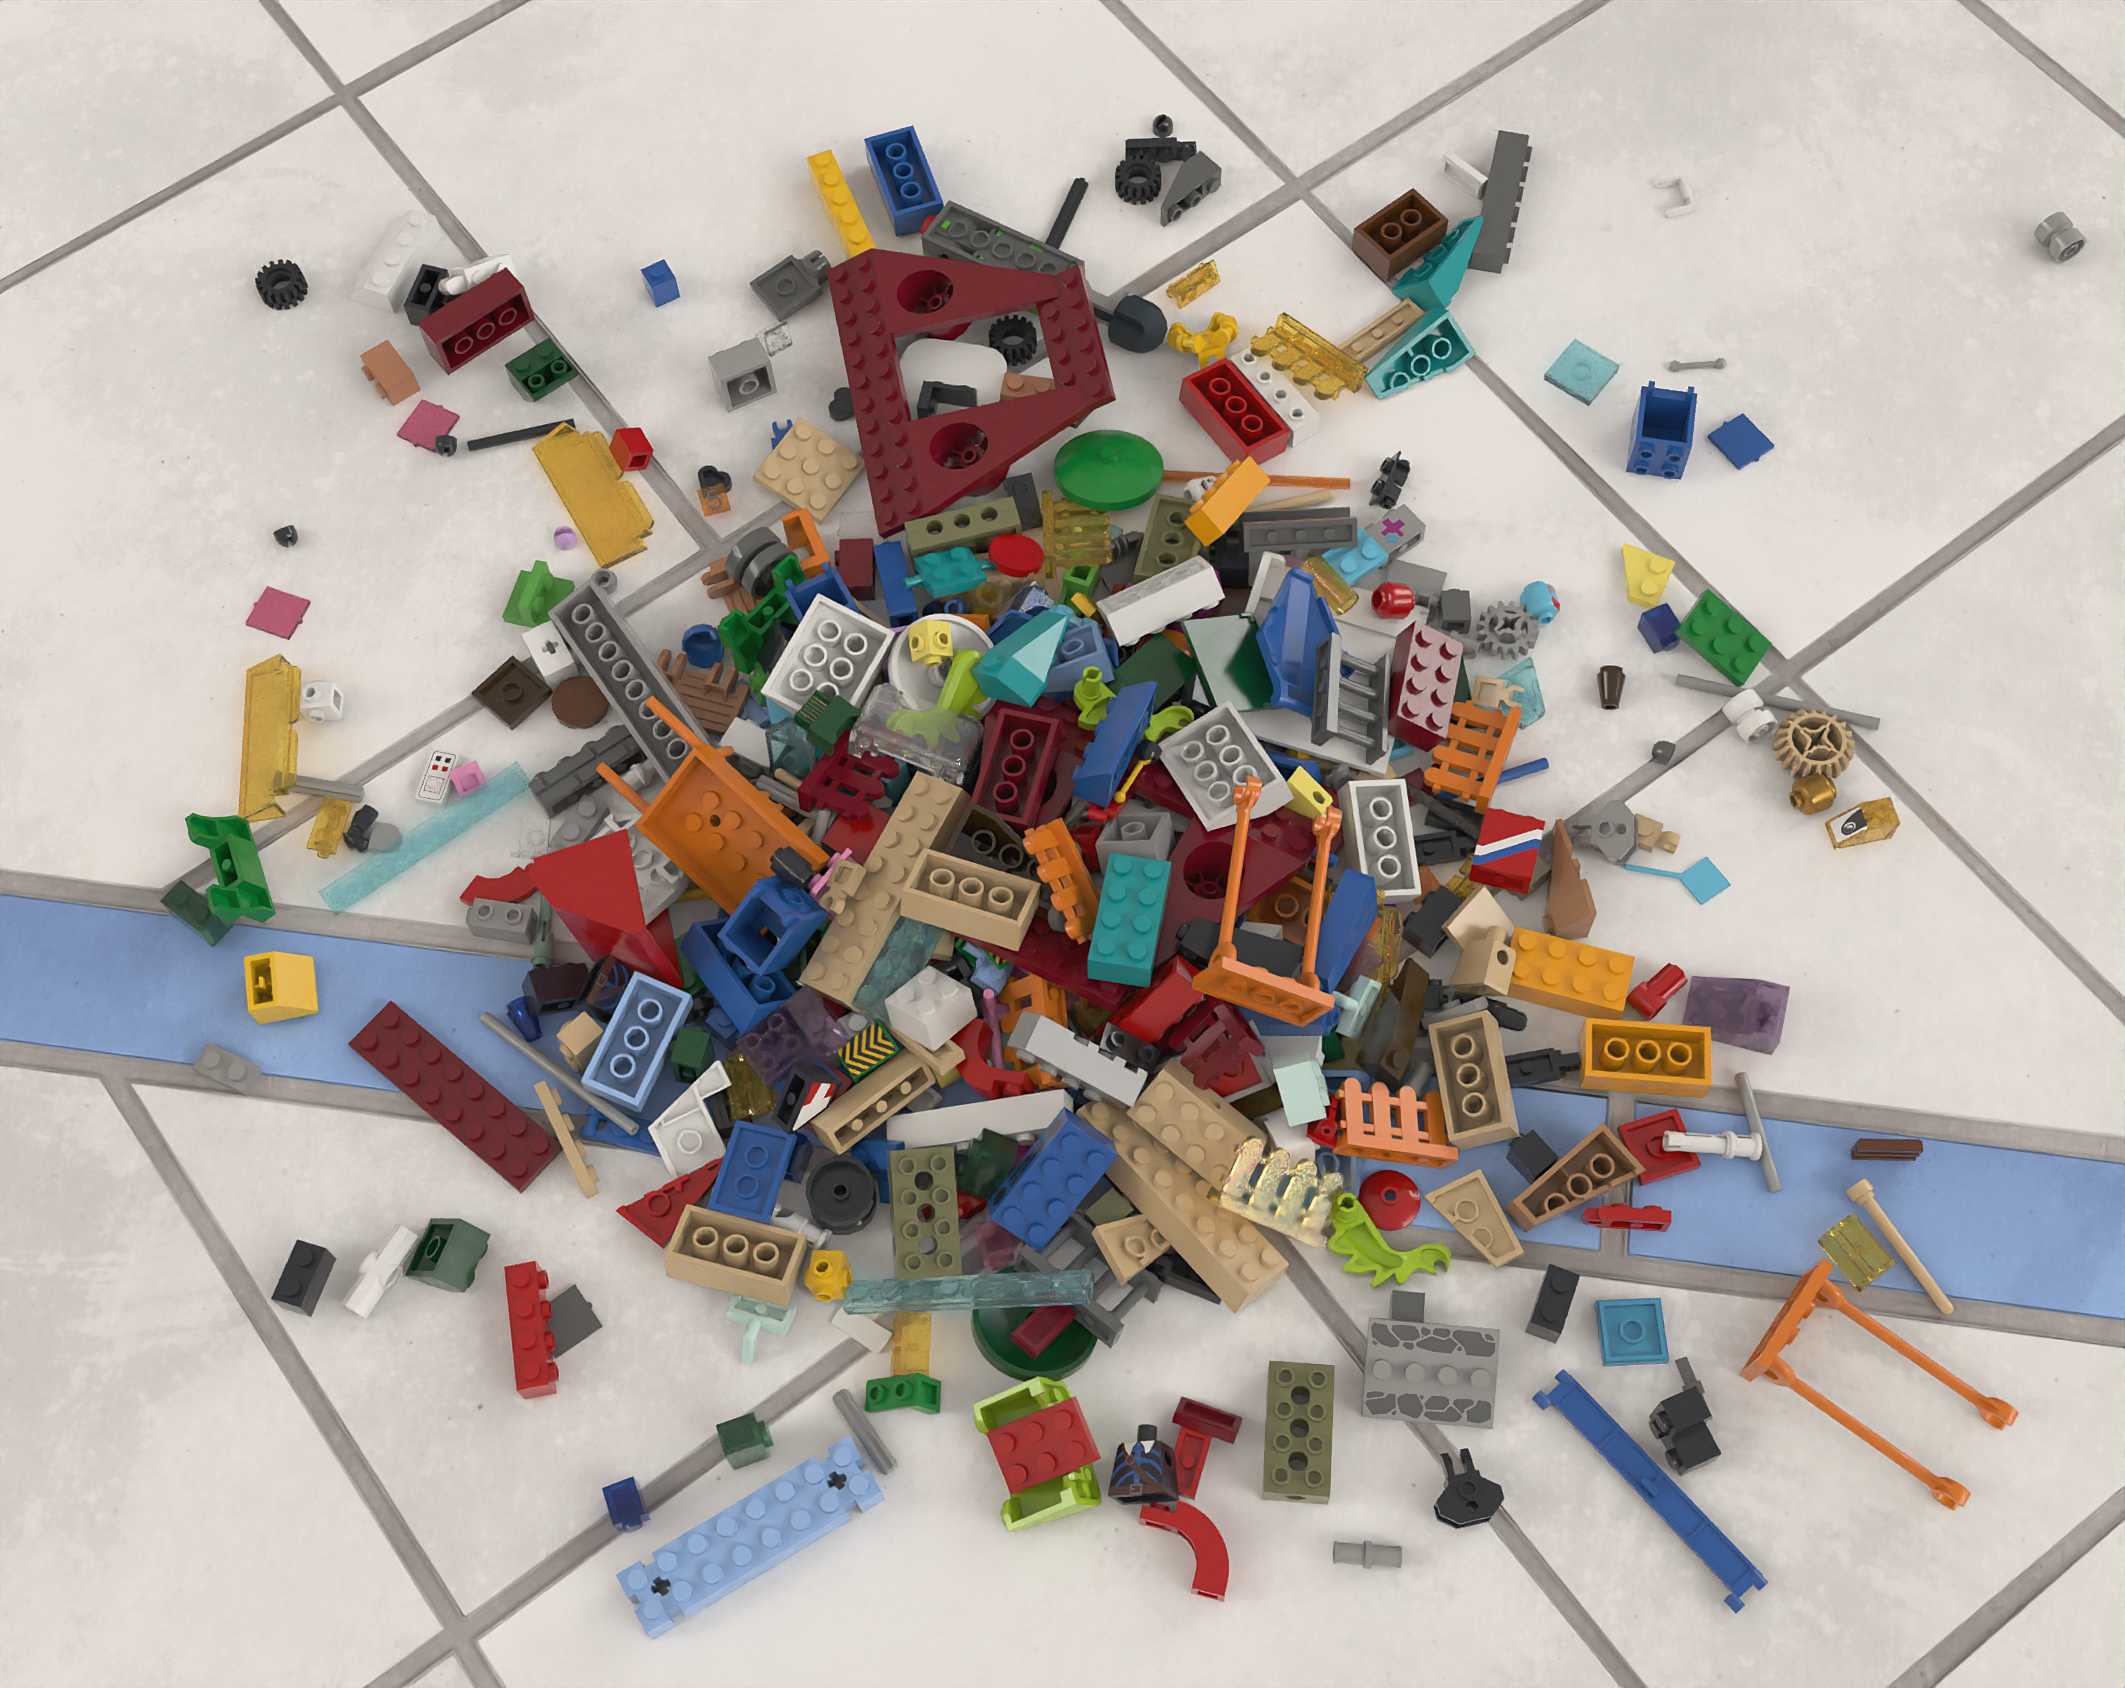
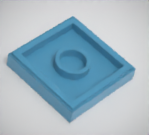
M1660 1298L1596 1300L1594 1304L1603 1367L1667 1364L1669 1362Z

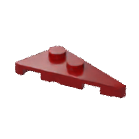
M723 1158L715 1159L705 1164V1167L689 1175L685 1174L663 1185L661 1189L643 1195V1198L627 1206L619 1207L616 1212L664 1249L671 1241L686 1204L698 1206L715 1185Z

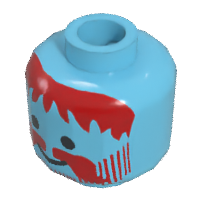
M1543 581L1528 584L1519 597L1520 604L1525 605L1524 612L1533 613L1531 620H1538L1539 625L1549 624L1560 611V603L1555 588Z

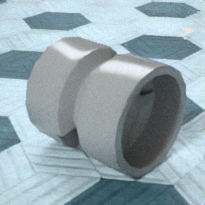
M2064 212L2050 215L2039 224L2034 232V236L2043 247H2050L2048 253L2056 263H2063L2073 258L2083 249L2087 242L2086 238L2077 228H2072L2073 223Z

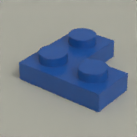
M863 1137L851 1146L852 1158L861 1161L870 1172L877 1173L880 1203L890 1204L886 1151L905 1149V1142Z

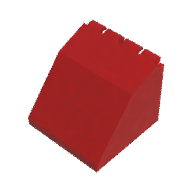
M626 828L533 858L534 863H529L525 866L526 874L593 962L611 954L632 974L637 971L676 989L684 987L669 907L647 925L645 923L629 835Z

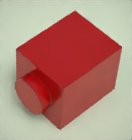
M640 427L616 429L609 446V450L622 472L646 470L654 452Z

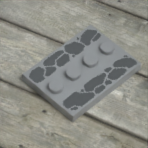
M1369 1317L1362 1417L1493 1429L1500 1330Z

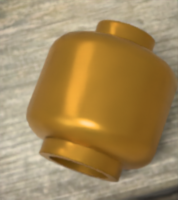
M1814 773L1797 779L1792 785V792L1789 793V800L1793 808L1799 809L1805 815H1813L1829 809L1837 797L1834 782L1821 773Z

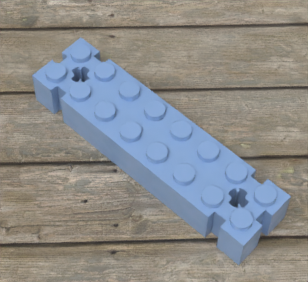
M850 1435L827 1448L830 1456L823 1461L818 1462L816 1456L810 1458L651 1553L655 1561L645 1566L639 1560L616 1574L627 1598L634 1604L639 1602L641 1604L634 1611L645 1633L654 1640L677 1626L673 1620L674 1617L681 1613L687 1618L692 1617L851 1521L847 1514L851 1510L859 1506L861 1512L864 1513L884 1501L885 1498L870 1470L868 1469L861 1473L860 1469L865 1467L866 1464ZM837 1479L843 1481L844 1487L840 1490L833 1483ZM666 1583L670 1586L666 1587L669 1592L662 1596L658 1592L661 1591L659 1587Z

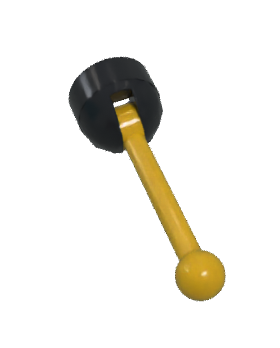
M1143 739L1136 750L1139 762L1122 789L1114 794L1115 802L1122 803L1125 801V794L1143 765H1152L1159 759L1162 749L1158 744L1149 739Z

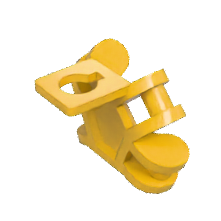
M1216 312L1211 317L1208 328L1198 333H1192L1182 323L1176 322L1169 329L1167 341L1179 353L1187 354L1192 351L1193 354L1198 355L1201 370L1206 367L1210 360L1209 356L1215 355V358L1219 360L1226 357L1225 347L1238 336L1237 322L1232 316Z

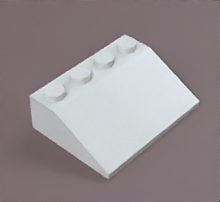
M818 593L762 688L761 693L793 715L801 709L816 690H819L831 700L839 695L859 709L890 655L896 640V633Z
M1230 700L1158 744L1162 749L1160 759L1207 831L1236 824L1237 813L1236 805L1232 801L1233 791L1236 784L1246 787L1247 775L1260 779L1262 782L1261 794L1257 803L1250 811L1249 820L1268 815L1294 799L1285 779Z

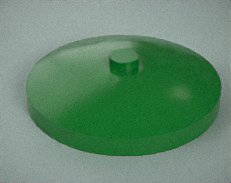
M1096 430L1078 435L1060 448L1054 460V480L1060 492L1072 502L1093 510L1118 511L1136 507L1152 498L1159 490L1163 481L1164 465L1159 451L1146 439L1125 431Z

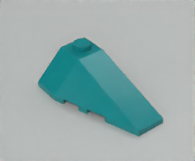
M1479 215L1463 219L1441 239L1442 246L1432 252H1427L1422 257L1424 263L1416 270L1410 268L1391 290L1393 295L1403 300L1409 297L1424 311H1431L1435 307L1442 309L1448 307L1461 284L1484 221L1483 216Z
M1435 307L1417 321L1363 378L1377 399H1382L1421 381L1425 382L1433 379L1432 377L1454 371L1476 354L1450 311Z
M1044 610L988 650L972 671L984 696L1031 708L1047 686L1049 680L1047 674L1050 666H1054L1056 660L1054 653L1056 647L1061 645L1069 621L1068 616Z

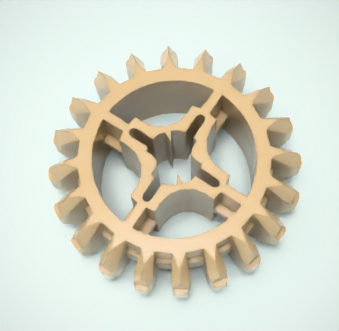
M1813 707L1808 713L1803 709L1799 710L1797 714L1791 713L1786 720L1780 723L1779 730L1774 735L1773 750L1777 751L1775 755L1776 760L1783 761L1781 765L1782 770L1790 768L1791 777L1798 774L1802 778L1814 773H1821L1830 779L1831 777L1836 779L1844 770H1847L1850 764L1849 761L1854 756V751L1852 750L1855 747V741L1850 740L1852 731L1844 730L1846 722L1838 723L1836 721L1837 714L1832 717L1826 716V709L1818 714Z

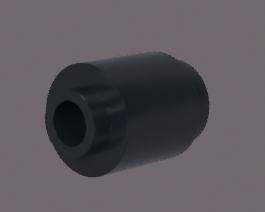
M791 846L785 849L783 847L778 848L770 858L772 862L770 869L791 888L796 887L801 891L811 882L816 874L812 869V864Z

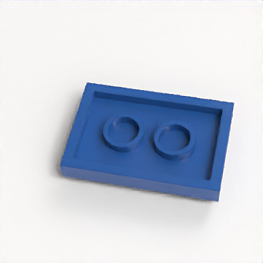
M736 1120L707 1206L708 1210L769 1225L797 1140L795 1133L787 1134L782 1130Z

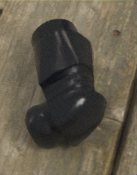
M367 804L355 812L348 831L342 833L344 843L351 851L356 849L359 853H364L368 848L369 839L364 838V835L375 822L379 813Z

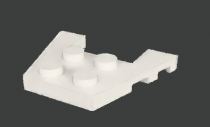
M720 1060L714 1062L648 1127L673 1180L685 1174L689 1175L705 1167V1164L715 1159H721L725 1155L727 1147L703 1100L732 1085Z

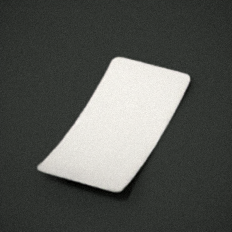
M846 1302L831 1320L833 1325L876 1354L881 1352L892 1336L891 1332Z

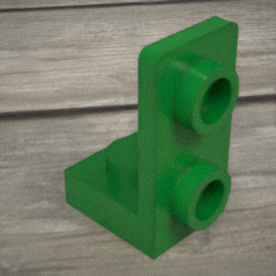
M920 1373L868 1380L866 1383L865 1411L877 1413L911 1408L929 1415L940 1413L941 1381Z

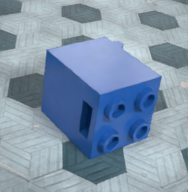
M1649 381L1648 386L1641 387L1632 417L1626 472L1638 475L1660 476L1665 479H1681L1692 449L1697 393H1694V387L1688 386L1687 392L1654 388L1655 381Z
M827 561L821 563L825 572L795 587L791 579L785 581L789 590L785 591L784 594L799 625L818 593L860 614L837 569H830Z
M775 875L755 882L717 936L724 942L727 950L737 954L746 962V966L751 972L763 976L789 967L829 912L822 908L805 890L802 889L800 891L796 887L791 888L779 876ZM764 926L780 939L776 946L771 944L760 933Z

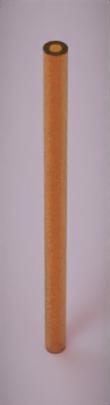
M1164 470L1163 481L1189 482L1192 479L1208 476L1218 478L1223 473ZM1267 475L1271 480L1267 486L1350 489V478Z

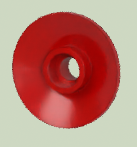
M1382 1170L1368 1176L1362 1183L1358 1196V1202L1362 1205L1375 1227L1384 1231H1396L1410 1225L1416 1218L1421 1204L1420 1194L1415 1183L1405 1174L1394 1170ZM1390 1192L1395 1195L1396 1199L1388 1201L1384 1195Z

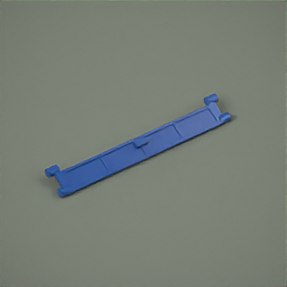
M1562 1369L1554 1377L1560 1384L1547 1396L1541 1390L1532 1397V1400L1543 1411L1552 1403L1732 1592L1725 1598L1724 1602L1735 1614L1738 1613L1745 1606L1740 1597L1752 1585L1760 1591L1768 1583L1762 1576L1763 1574L1571 1375Z

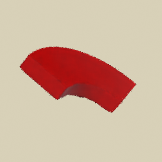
M517 866L511 873L500 878H485L476 875L459 898L461 902L469 906H473L475 898L518 904L532 896L538 888L526 874L525 870Z

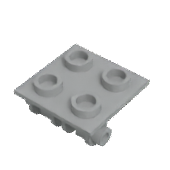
M1393 559L1386 582L1407 584L1415 596V605L1430 609L1427 619L1433 620L1447 572Z

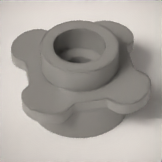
M1341 763L1331 771L1330 775L1326 776L1324 782L1327 786H1332V790L1337 792L1348 781H1356L1355 777L1357 774L1353 770L1350 771L1346 763Z

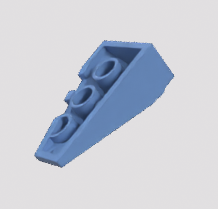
M1096 621L1064 633L1061 645L1056 647L1054 653L1056 660L1054 666L1049 668L1047 674L1049 680L1042 693L1073 691L1075 685L1083 679L1084 669L1090 666L1100 669L1099 672H1102L1101 682L1103 684L1115 680L1111 662Z
M1321 1070L1325 1077L1328 1094H1335L1340 1089L1341 1083L1348 1078L1358 1080L1361 1085V1093L1368 1094L1370 1074L1359 1070ZM1362 1103L1363 1123L1367 1124L1369 1107L1368 1104ZM1340 1106V1108H1339V1110H1338L1337 1113L1341 1115L1340 1120H1342L1341 1106ZM1338 1130L1337 1138L1343 1135L1342 1130ZM1320 1146V1149L1315 1150L1317 1154L1316 1161L1327 1196H1340L1344 1193L1359 1196L1363 1158L1333 1154L1332 1149L1327 1146Z

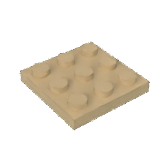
M799 417L753 475V481L796 510L808 508L812 520L821 525L865 469V463L863 458Z

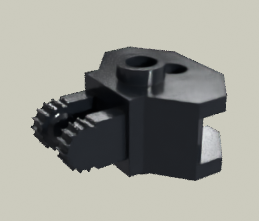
M1468 1448L1460 1449V1461L1465 1471L1463 1474L1455 1475L1452 1459L1448 1452L1440 1454L1446 1479L1443 1484L1445 1490L1437 1499L1433 1509L1437 1521L1456 1530L1489 1522L1505 1499L1501 1485L1482 1477L1479 1470H1475ZM1467 1507H1472L1475 1512H1469Z

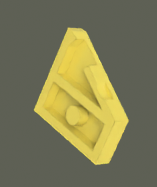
M1624 543L1621 555L1624 557V576L1628 586L1626 590L1628 602L1655 612L1674 568L1675 561Z

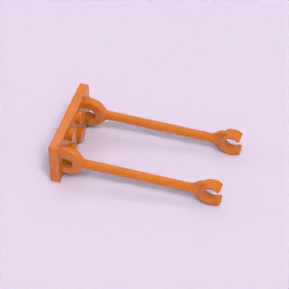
M1247 775L1246 787L1236 784L1232 796L1233 804L1236 805L1237 821L1218 947L1214 950L1208 967L1193 977L1192 989L1302 1028L1333 1009L1335 1003V996L1320 991V981L1318 976L1314 974L1330 844L1331 839L1340 828L1342 813L1338 809L1327 806L1326 818L1315 815L1313 820L1312 832L1316 835L1318 848L1301 976L1296 981L1290 977H1280L1269 973L1263 967H1252L1236 961L1237 951L1232 944V936L1250 811L1257 803L1262 789L1260 779Z
M1822 1258L1802 1275L1739 1375L1749 1382L1762 1375L1777 1385L1789 1387L1925 1483L1932 1490L1933 1497L1942 1505L1955 1511L1958 1505L1964 1507L1971 1495L1968 1489L1950 1478L1936 1476L1798 1379L1793 1369L1777 1357L1778 1353L1786 1344L1790 1345L1800 1331L1796 1326L1803 1318H1808L1814 1310L1816 1303L1826 1308L1837 1309L1967 1399L1980 1410V1416L1991 1426L2001 1431L2006 1424L2012 1426L2019 1414L2018 1411L2001 1399L1985 1397L1845 1300L1842 1291L1826 1279L1835 1265Z

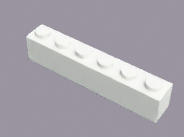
M1064 1089L890 1116L887 1119V1140L904 1141L905 1149L953 1146L954 1153L957 1152L963 1155L973 1154L976 1152V1149L982 1148L1000 1150L1008 1144L1032 1145L1035 1143V1140L1039 1139L1063 1107L1074 1113L1073 1098Z

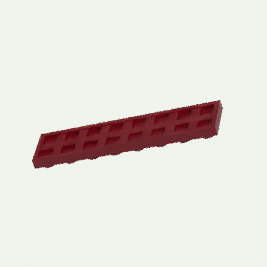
M392 1001L348 1043L353 1051L521 1194L563 1150L559 1141Z

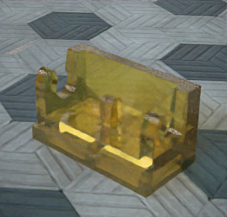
M756 1051L748 1056H744L741 1053L722 1061V1065L732 1085L727 1087L733 1120L748 1118V1120L760 1119L774 1112L775 1103L764 1051Z
M1851 1213L1832 1226L1817 1241L1859 1292L1867 1288L1874 1280H1878L1896 1264L1854 1213Z
M896 1311L892 1323L890 1377L920 1373L929 1377L932 1313Z

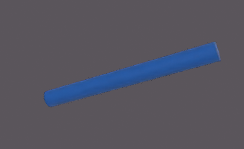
M1544 757L1504 770L1500 775L1497 785L1548 769V761ZM1479 778L1476 781L1483 782L1484 778ZM1443 790L1439 794L1436 793L1437 796L1451 800L1462 797Z

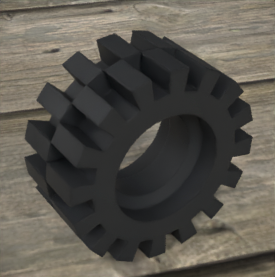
M1135 155L1133 160L1129 156L1127 157V162L1124 160L1120 161V166L1117 165L1115 172L1116 193L1118 192L1119 198L1124 197V202L1126 203L1132 200V205H1137V201H1141V205L1146 204V199L1152 202L1153 196L1157 198L1159 191H1161L1159 164L1156 165V161L1153 158L1149 161V157L1145 155L1143 159H1140V155ZM1133 177H1144L1147 179V181L1143 183H1133L1129 181V179Z
M279 259L278 264L271 261L269 262L270 267L266 265L261 267L263 272L258 271V278H255V283L263 302L268 304L270 308L273 309L275 306L276 310H281L282 306H284L285 310L290 309V304L296 307L298 305L297 300L302 302L305 299L303 295L308 293V284L296 263L292 264L290 260H286L284 264L283 260ZM290 281L287 286L274 289V286L279 282Z
M1013 314V319H1009V315H1005L1004 321L998 318L996 324L993 323L991 325V330L988 333L989 347L996 349L1003 355L1007 366L1009 362H1012V366H1017L1018 361L1023 365L1026 363V358L1029 361L1033 358L1032 354H1035L1037 351L1036 329L1031 321L1027 322L1026 317L1022 316L1019 320L1018 315ZM1010 336H1018L1023 339L1022 342L1016 345H1009L1003 342L1005 338Z

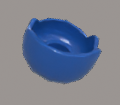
M708 624L694 625L684 632L682 639V651H685L688 655V662L691 665L700 668H711L715 662L721 663L725 647L721 644L716 627Z

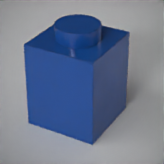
M664 259L641 269L645 288L656 307H660L680 297L676 278Z

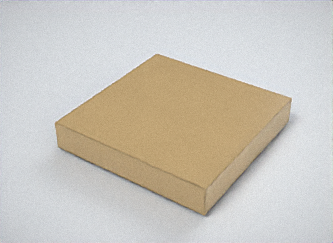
M1478 885L1441 928L1461 954H1463L1470 940L1486 939L1490 926H1498L1507 931L1503 944L1513 935L1515 926L1486 887Z

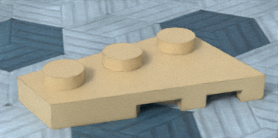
M1481 1169L1424 1195V1199L1496 1269L1525 1255Z
M1144 1214L1096 1226L1091 1233L1121 1286L1172 1247L1169 1241L1160 1234L1158 1229L1148 1221Z

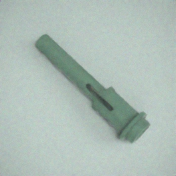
M542 894L539 929L534 934V955L530 958L533 968H551L555 961L552 956L554 934L550 932L552 907ZM546 926L545 941L543 942V927Z

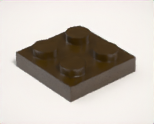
M512 655L471 694L476 701L513 731L553 694L550 686Z

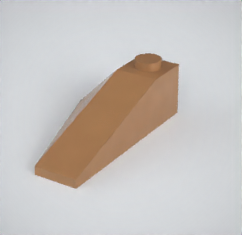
M1557 819L1551 832L1549 866L1552 869L1547 883L1545 916L1542 917L1543 928L1546 934L1550 933L1551 936L1567 940L1587 938L1597 914L1587 880L1580 879L1579 870L1581 865L1578 858H1571L1573 853L1572 843L1562 819Z

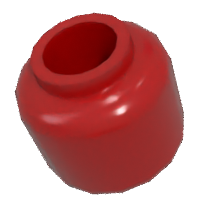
M1383 582L1373 591L1371 596V606L1382 619L1403 620L1409 616L1416 602L1411 588L1405 583Z

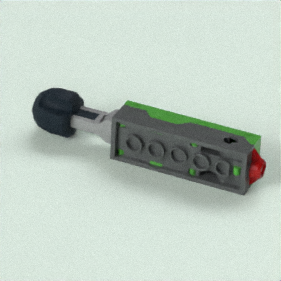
M950 200L937 216L931 215L927 217L921 226L924 256L1056 275L1079 264L1085 274V261ZM1086 280L1096 321L1108 326V337L1111 343L1136 353L1154 351L1163 343L1168 330L1167 320L1157 305L1137 295L1125 296L1118 302L1092 290L1089 281ZM1037 308L1026 310L1038 316Z

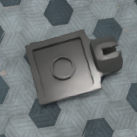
M819 250L812 251L803 259H797L790 255L749 283L754 293L780 323L823 294L820 285L828 280L826 271L832 267L825 256L819 257L822 255Z

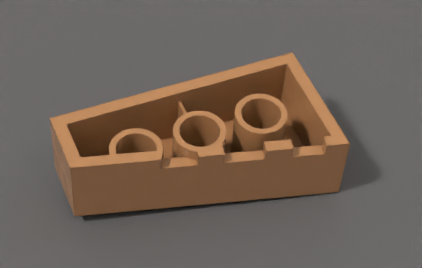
M1602 1122L1504 1209L1526 1233L1636 1179L1646 1169Z

